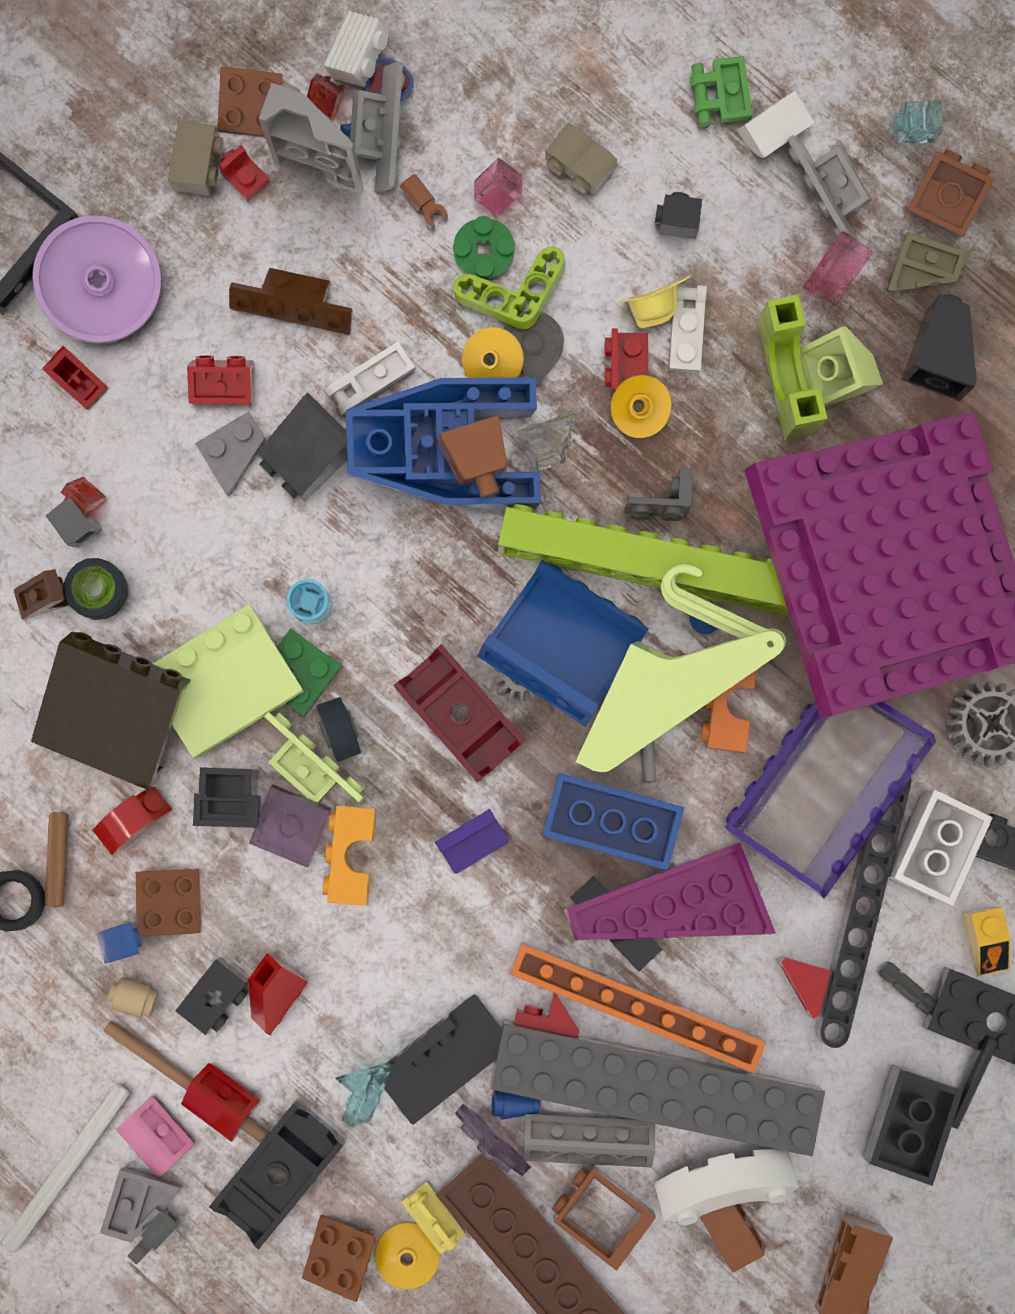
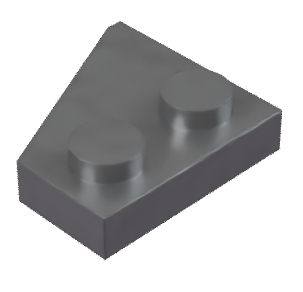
M248 411L195 444L225 494L229 496L235 490L234 486L243 472L245 473L251 465L252 458L263 446L266 438Z
M122 1167L119 1170L100 1233L131 1243L180 1191L182 1185Z

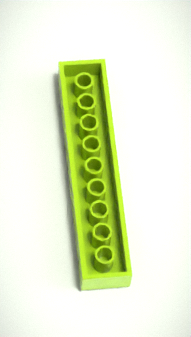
M514 504L513 508L506 507L498 543V554L538 563L543 559L547 563L561 568L661 589L663 576L669 569L675 565L688 564L701 569L703 575L696 577L686 573L678 574L675 582L680 589L705 599L789 616L771 558H766L765 562L752 560L753 555L744 552H734L733 555L721 553V548L716 546L702 545V549L689 546L690 542L683 539L671 538L670 542L658 540V535L651 532L640 531L639 535L626 533L627 528L610 524L608 528L595 526V521L590 519L577 518L576 522L565 520L563 514L553 511H545V515L532 513L533 508L525 505Z

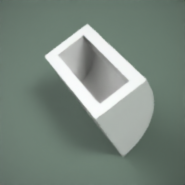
M793 91L738 128L737 132L745 144L757 156L764 158L788 142L789 137L798 135L815 122L797 92Z

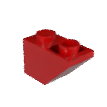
M266 953L248 979L251 1018L265 1033L271 1035L296 998L299 997L308 981L293 967Z

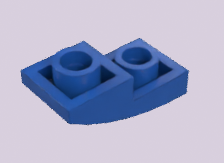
M131 922L96 933L105 964L139 954L138 947L142 946V941L137 927L132 928Z

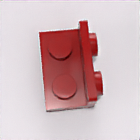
M612 328L610 338H605L604 355L605 357H610V368H605L604 384L605 387H610V397L613 396L618 386L626 379L636 375L648 376V333H618V328Z
M211 355L196 356L195 360H191L187 366L189 404H252V370L254 368V361L246 360L245 356L238 355L228 356L227 360H214V356Z

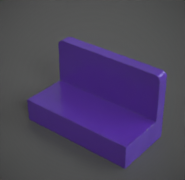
M488 809L435 841V844L445 857L452 871L457 874L506 845L509 840L492 811Z

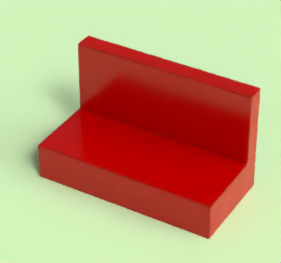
M208 1063L190 1082L181 1105L229 1141L233 1142L242 1124L257 1108L260 1100L214 1065Z

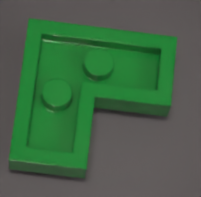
M290 628L277 648L289 667L297 672L295 677L304 692L286 704L305 717L342 666Z

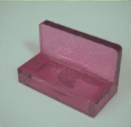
M843 230L832 243L803 288L812 294L817 290L834 303H838L867 263L873 251Z

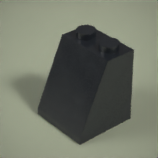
M938 295L925 312L901 378L902 381L957 401H961L975 387L977 378L970 305L962 303V299L955 295Z
M307 392L258 450L257 453L262 459L259 465L271 477L277 474L284 481L281 487L293 499L299 496L305 502L347 461L346 429Z

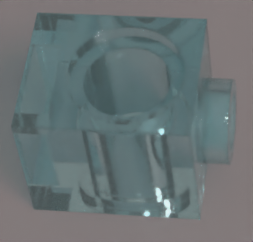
M904 101L893 118V130L898 132V143H935L942 132L941 101Z

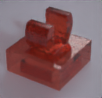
M317 73L311 79L307 98L323 114L332 118L338 112L345 85L341 84L338 86L331 82L329 75L323 77Z
M80 477L66 483L61 491V494L66 497L64 500L69 497L73 498L85 515L90 510L101 506L106 498L85 477Z

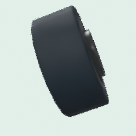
M338 697L318 704L317 710L321 719L319 724L328 748L332 749L336 761L339 762L360 754L361 750L357 740L359 737L351 713L349 710H346L342 698Z

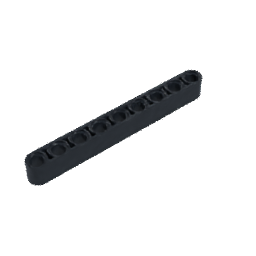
M912 778L909 779L892 803V818L889 821L880 820L858 853L830 966L831 972L815 1026L817 1038L831 1048L843 1046L850 1036ZM877 834L882 835L886 841V846L881 852L875 851L872 847V839ZM870 865L874 866L878 871L877 880L871 884L864 878V871ZM865 896L870 901V909L866 914L861 915L856 909V903L861 897ZM859 928L862 931L863 939L860 944L852 946L848 940V935L852 929ZM846 960H852L855 965V971L849 977H844L840 971L842 963ZM844 991L847 995L846 1005L842 1008H835L833 1005L834 995L837 992ZM837 1023L840 1029L839 1035L833 1040H827L825 1037L826 1027L829 1024Z

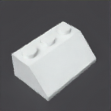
M924 789L894 854L888 878L914 891L953 906L993 817L936 790Z

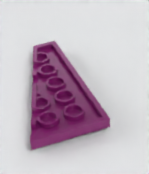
M741 843L564 909L575 941L776 934Z

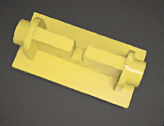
M427 1181L401 1201L440 1255L446 1250H452L458 1244L457 1241L466 1235V1232L436 1196L435 1191Z

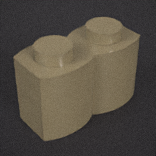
M570 123L565 125L545 151V159L548 161L546 163L547 166L557 175L564 173L572 179L571 184L584 194L588 191L595 195L617 167V158L600 144L592 141L584 132Z

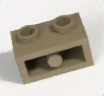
M178 120L168 182L173 191L210 196L211 187L216 186L218 180V168L215 167L216 157H221L223 151V138L219 136L215 125Z

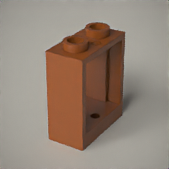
M591 1164L587 1170L582 1167L572 1180V1184L575 1186L568 1196L563 1193L552 1208L555 1212L553 1222L617 1271L656 1216L651 1208L595 1165ZM594 1178L637 1211L610 1249L567 1217V1214Z

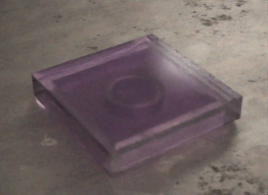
M272 784L260 812L259 828L254 829L249 844L308 868L332 808Z

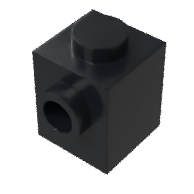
M673 192L671 195L665 194L663 205L657 204L655 223L660 224L659 234L696 239L700 224L702 199L691 198L683 192Z

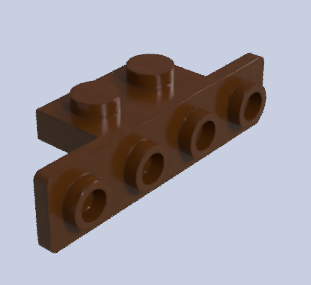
M269 268L262 288L234 282L230 284L229 308L232 310L347 335L350 334L352 329V308L325 302L330 289L329 280Z

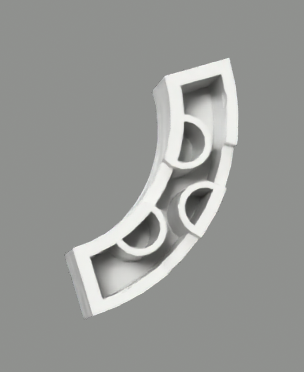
M772 1149L753 1150V1156H743L735 1159L734 1153L707 1159L708 1166L698 1167L691 1171L687 1166L654 1183L663 1219L665 1221L678 1222L679 1225L692 1224L702 1215L740 1203L755 1201L780 1203L787 1200L788 1195L799 1188L789 1152Z

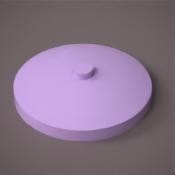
M92 215L75 218L60 225L45 239L35 258L33 286L41 309L49 321L60 331L84 342L111 343L134 334L150 319L160 297L161 273L152 247L137 230L118 219Z

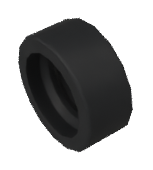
M21 870L0 872V886L7 882L15 881L23 884L31 895L30 908L23 917L9 920L0 915V930L5 932L24 930L33 925L42 915L45 906V891L40 881L30 873Z

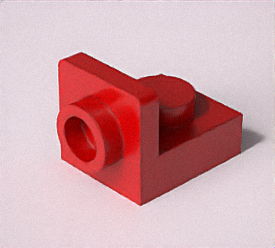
M242 146L236 150L228 151L222 157L219 168L223 177L247 202L270 183L267 175L252 161Z

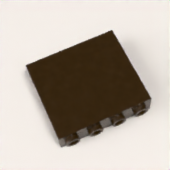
M72 631L59 642L31 742L149 790L160 778L163 767L159 766L164 748L182 692L190 684L191 680L183 677L176 670L163 669L153 665L147 658L134 657L122 652L115 645L102 644L93 640L86 633Z

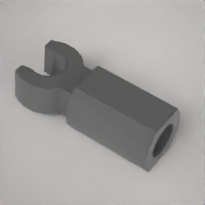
M165 1209L141 1235L143 1239L127 1256L137 1265L152 1248L156 1250L181 1223L171 1211Z

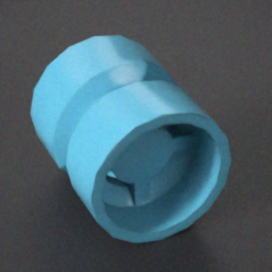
M311 579L300 580L292 585L288 591L286 600L288 609L302 623L308 625L320 624L331 613V596L319 582Z

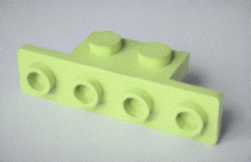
M270 712L266 713L264 717L289 739L268 763L314 805H317L336 783L358 802L361 803L365 799L361 794L364 788L351 776L345 780L339 775L337 771L340 766L327 755L323 758L318 756L313 751L316 745L303 733L297 737L290 730L293 724L280 712L276 716Z

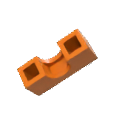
M757 670L705 705V709L710 710L708 722L702 723L700 740L706 741V749L741 754L746 752L750 720L738 719L731 715L727 708V698L734 690H753L755 688Z

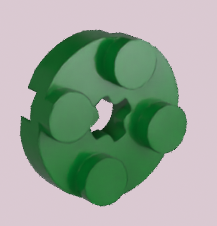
M479 216L475 220L464 224L457 232L453 243V253L456 265L463 274H472L485 280L490 279L491 281L502 277L512 266L515 243L511 232L501 222L490 219L487 216ZM480 243L490 244L489 250L491 254L489 256L486 254L477 255V245Z

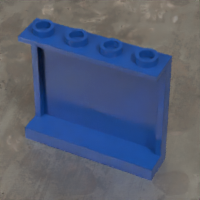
M542 559L535 573L496 629L483 643L477 657L583 726H586L608 693L630 644L637 641L641 642L649 628L643 625L637 617L628 615L618 609L609 599L601 598L589 590L588 586L583 582L575 581L564 574L558 566L549 564Z

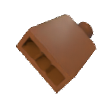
M499 416L490 417L440 433L437 438L438 446L459 484L465 485L476 481L481 498L498 493L499 489L494 475L504 472L507 468Z

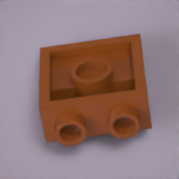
M945 149L943 154L937 151L908 210L964 237L994 179L988 176L991 170L975 162L972 167H969L960 162L962 159L961 155L949 149Z

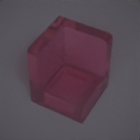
M499 157L474 181V200L495 215L502 213L522 194V174Z

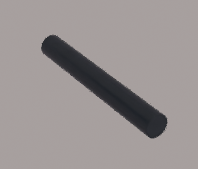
M991 1036L986 1037L962 1088L963 1093L952 1124L953 1128H959L999 1044V1041Z

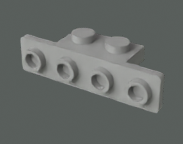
M397 61L383 68L381 94L362 90L353 92L350 140L354 143L356 156L377 160L375 191L379 192L393 189L398 177L396 155L400 147L398 127L402 117L400 99L405 77L402 73L403 63Z
M792 135L788 138L792 146L788 151L797 165L801 163L804 167L806 174L803 177L812 191L817 190L822 199L819 201L820 208L828 218L832 216L837 225L834 228V232L840 242L856 247L860 242L846 217L872 200L841 146H837L814 162L802 140Z

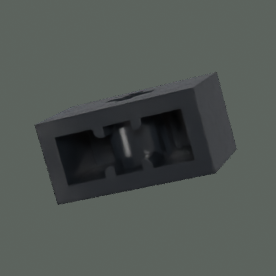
M221 957L217 958L175 1011L204 1035L210 1033L212 1029L218 1032L229 1018L225 1013L230 1006L234 1004L238 1007L248 995L249 991L245 988L248 985V979ZM221 992L219 1000L222 1003L218 1002L212 1005L210 1003L212 996L209 993Z

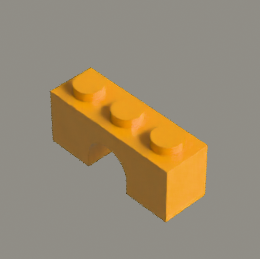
M336 806V812H330L329 831H334L333 844H327L325 859L326 863H331L330 876H324L322 895H328L327 903L368 905L371 873L354 870L348 863L347 853L351 845L357 841H374L377 809Z

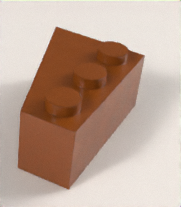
M843 1212L815 1304L819 1314L868 1313L869 1298L877 1283L880 1270L893 1240V1237L881 1224Z

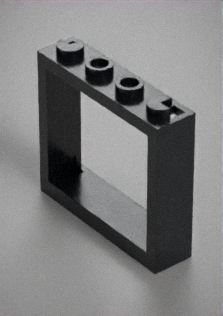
M0 152V168L57 213L0 280V314L3 315L33 280L35 258L45 239L60 225L79 218V216L73 209Z

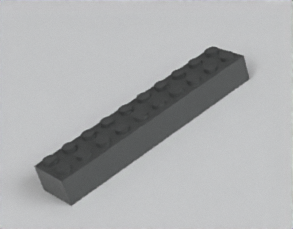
M503 1020L490 1081L491 1090L813 1157L825 1096V1091L816 1085L578 1036V1038L516 1025L514 1022Z

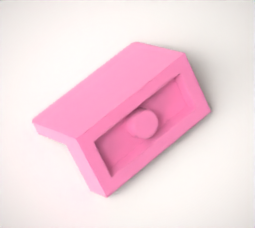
M153 1096L116 1129L157 1177L163 1175L195 1145Z

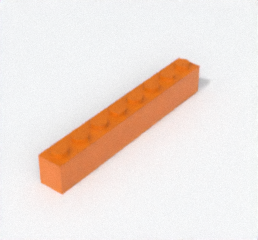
M523 942L520 945L510 971L512 976L752 1073L756 1071L766 1044L759 1037Z

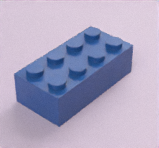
M559 773L542 836L668 870L685 807Z

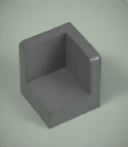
M70 497L45 515L67 546L79 548L102 530L96 519L86 517L75 500Z

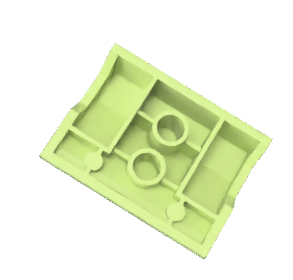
M250 604L153 663V665L163 669L176 670L183 677L191 680L190 684L182 692L172 726L194 759H197L263 718L267 712L271 713L304 692L286 660L265 629L261 618Z

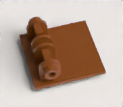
M221 66L217 130L264 136L259 116L271 83L281 86L284 83L282 82L283 74Z
M199 869L135 872L136 918L140 937L201 933Z
M320 1215L302 1279L357 1302L362 1290L365 1273L368 1270L367 1266L371 1259L370 1255L373 1245L376 1242L375 1232L366 1228L360 1231Z

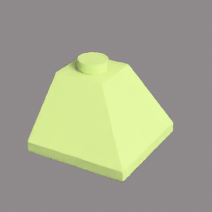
M846 326L840 327L800 348L802 368L808 389L821 388L824 406L857 397L883 385L873 354Z

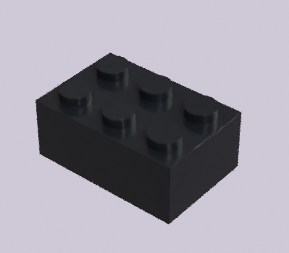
M892 1065L863 1158L871 1165L933 1186L963 1090L951 1084Z

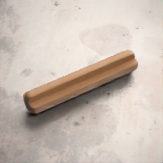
M52 812L49 814L45 905L48 907H61L64 904L68 815L64 812Z

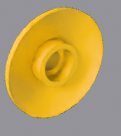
M489 327L477 331L468 339L463 349L462 363L468 378H518L523 368L524 354L521 344L513 334L502 328ZM489 353L495 356V363L493 365L486 363L485 358Z
M636 375L626 379L618 386L612 396L610 409L612 419L621 432L634 438H646L658 433L665 426L670 417L672 404L670 394L661 381L647 375ZM641 400L642 407L635 411L633 408L634 402Z
M413 1222L398 1223L387 1229L380 1237L375 1251V1262L380 1275L386 1282L400 1289H414L426 1284L436 1273L440 1261V1253L419 1225ZM410 1253L413 1261L405 1264L401 1260V1255Z

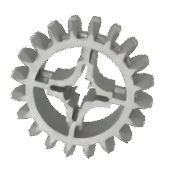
M993 681L986 682L985 688L980 682L973 684V691L969 688L962 690L964 698L957 696L953 699L959 709L948 708L947 712L955 716V720L946 721V726H954L955 732L948 733L947 737L949 739L958 738L959 741L953 745V749L959 750L964 747L963 759H968L974 754V765H980L983 759L986 767H993L995 760L999 766L1006 765V757L1011 761L1015 760V689L1010 690L1006 694L1007 686L1005 683L999 684L996 689ZM982 698L1000 702L997 707H993L989 712L973 706L974 703ZM1008 712L1012 718V733L1005 724V716ZM967 715H969L968 718L975 725V731L971 737L966 725ZM993 718L991 725L995 729L987 730L988 723L985 719ZM991 736L1006 742L1004 746L995 751L980 747L982 742L987 741Z

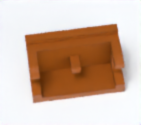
M741 1204L724 1207L700 1216L733 1273L764 1256L766 1245Z

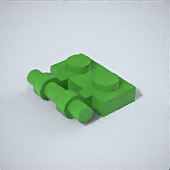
M744 56L715 59L712 63L713 72L704 73L703 63L691 65L692 76L690 77L691 89L695 90L696 97L694 112L699 118V125L701 127L712 124L710 114L714 112H719L721 124L752 119L753 114ZM715 85L717 99L708 100L707 87Z

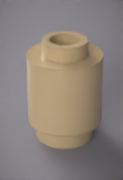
M121 978L119 984L112 983L107 1001L112 1002L111 1009L139 1018L142 1015L150 1017L158 992L152 991L150 986Z

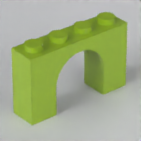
M797 294L768 300L758 319V326L784 441L815 435L827 420V414L821 388L809 390L803 373L800 355V335L806 323L800 296Z

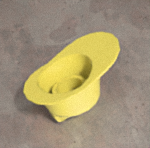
M692 275L678 279L650 293L626 298L619 302H628L636 323L640 328L662 324L668 321L676 311L677 284L689 279Z

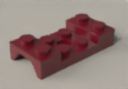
M442 644L409 675L393 685L477 783L526 741ZM457 704H463L469 710V716L463 722H455L450 716L452 707Z

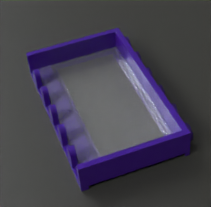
M816 701L813 705L808 704L801 713L799 725L795 730L791 729L787 732L782 740L781 745L783 747L776 756L772 755L766 761L763 767V775L758 782L753 781L748 786L744 794L745 800L739 808L737 806L734 807L726 818L727 825L724 828L730 835L740 840L823 899L828 895L936 743L932 732L884 702L824 719L820 717Z

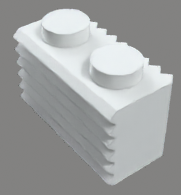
M349 10L323 67L333 79L365 87L368 78H371L374 74L378 54L387 45L388 31L378 18Z

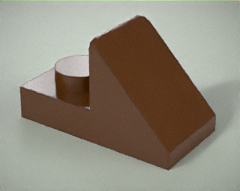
M56 569L43 571L13 590L21 619L35 617L69 605L64 596L63 580L57 576Z

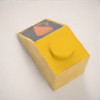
M990 906L963 912L962 915L977 976L1010 969L1011 939L1003 907Z

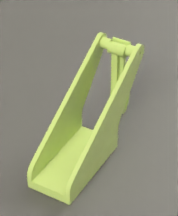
M688 564L675 565L666 572L661 583L662 595L666 602L674 608L738 638L681 656L666 655L639 641L630 644L576 762L597 772H607L615 768L779 655L786 645L784 633L779 629L761 627L680 589L675 582L678 574L686 573L700 577L703 575V571Z

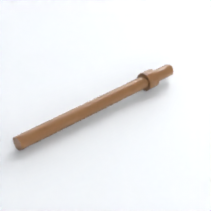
M110 1021L103 1032L187 1091L193 1078L114 1022ZM249 1118L245 1120L240 1128L260 1143L268 1134L265 1129Z

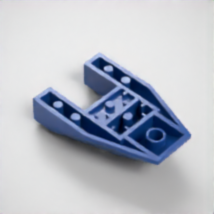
M439 378L347 409L348 475L445 506L506 510V507L513 508L514 504H519L535 510L541 504L540 472H502L494 475L499 492L481 498L476 481L465 485L459 484L438 446L437 438L440 433L475 423L474 418H490L497 415L499 417H531L537 410L536 378Z

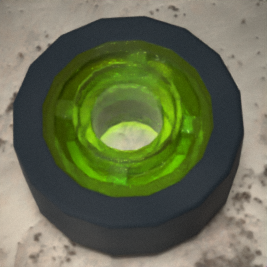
M87 558L76 563L67 573L64 581V596L69 606L78 614L93 620L107 619L115 615L124 606L128 596V585L123 572L111 562L100 558ZM96 581H101L103 585L102 592L98 596L91 597L89 593L90 586Z

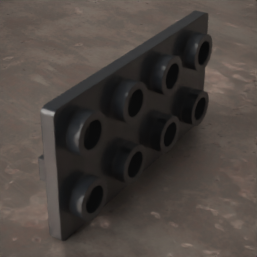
M473 994L376 1070L374 1076L410 1124H415L495 1061L502 1027L478 996Z

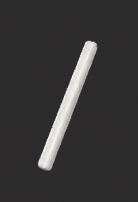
M120 1084L114 1086L5 1236L2 1245L6 1249L16 1252L21 1247L130 1096V1092Z

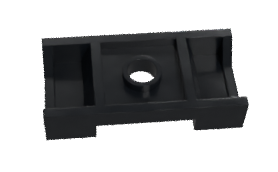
M944 967L941 989L933 1010L924 1020L922 1027L977 1050H981L986 1037L991 1036L999 1041L993 1056L1015 1064V995ZM998 1012L1003 1019V1023L998 1030L992 1031L987 1026V1018L990 1014Z
M296 1100L215 1198L209 1208L214 1212L227 1216L248 1235L253 1245L260 1249L344 1146L345 1141ZM275 1166L281 1167L286 1174L285 1181L281 1184L272 1183L268 1178L270 1168Z

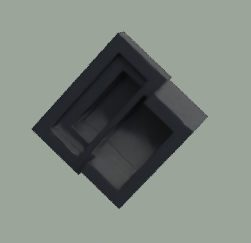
M200 767V794L194 793L193 826L259 828V771L254 769Z

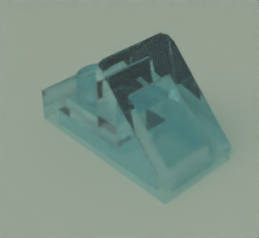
M387 1062L335 1078L352 1092L346 1101V1110L342 1117L343 1122L353 1127L371 1121L393 1065Z

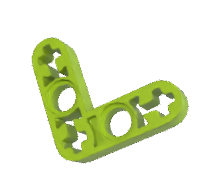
M553 246L542 249L534 260L517 293L478 276L463 274L454 282L455 298L458 303L513 327L528 329L537 322L565 271L564 253L559 248ZM552 259H556L557 264L552 263L548 269V275H546V261L551 262ZM534 282H542L545 284L546 289L541 293L535 294L529 290V286ZM469 286H473L474 292L468 291L466 294H463L462 288L468 289ZM497 295L504 299V303L499 307H491L487 304L488 299L492 296ZM528 300L530 302L528 305L529 315L524 314L522 318L518 317V311L523 312L525 310Z

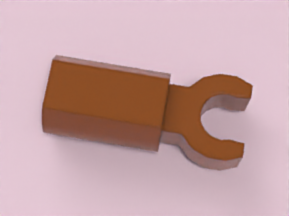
M416 174L411 175L402 182L400 189L418 212L424 213L425 223L428 228L432 230L435 228V223L431 219L433 214L438 213L444 220L448 219L447 210L444 206L434 203L435 198Z

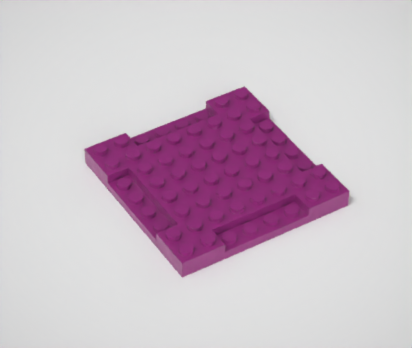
M975 412L927 422L915 428L813 452L808 450L756 462L744 470L821 719L1015 663V561L987 474L993 472V468Z

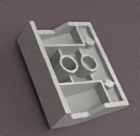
M271 83L259 116V122L274 164L282 166L292 159L322 169L326 181L362 193L364 187L354 143L297 87L287 83H283L281 86Z

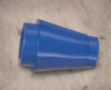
M493 1090L492 1115L493 1117H500L501 1120L525 1116V1114H539L540 1100Z

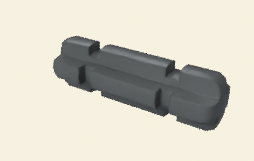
M887 962L881 968L880 976L887 982H892V986L910 1002H915V1006L926 1014L932 1011L936 1000L928 993H923L924 989L905 973H900V969L895 964Z

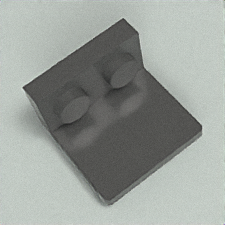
M680 467L677 476H672V482L669 484V499L627 497L624 505V514H631L630 518L636 520H647L649 515L662 516L664 521H681V517L687 516L692 505L693 468Z

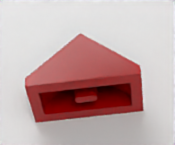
M64 346L42 368L54 382L85 409H88L108 387Z
M783 956L776 959L808 1016L813 1019L819 1016L831 971Z

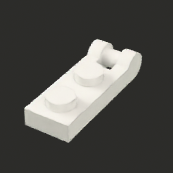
M677 284V308L672 316L669 371L700 373L706 285H697L696 288L685 287V284ZM695 300V309L683 308V301Z
M396 342L330 384L325 391L330 398H334L337 402V410L341 416H346L347 409L359 406L415 371V366L400 343ZM352 386L356 394L348 398L344 391Z

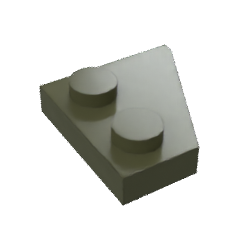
M907 232L886 291L897 292L956 283L967 251Z

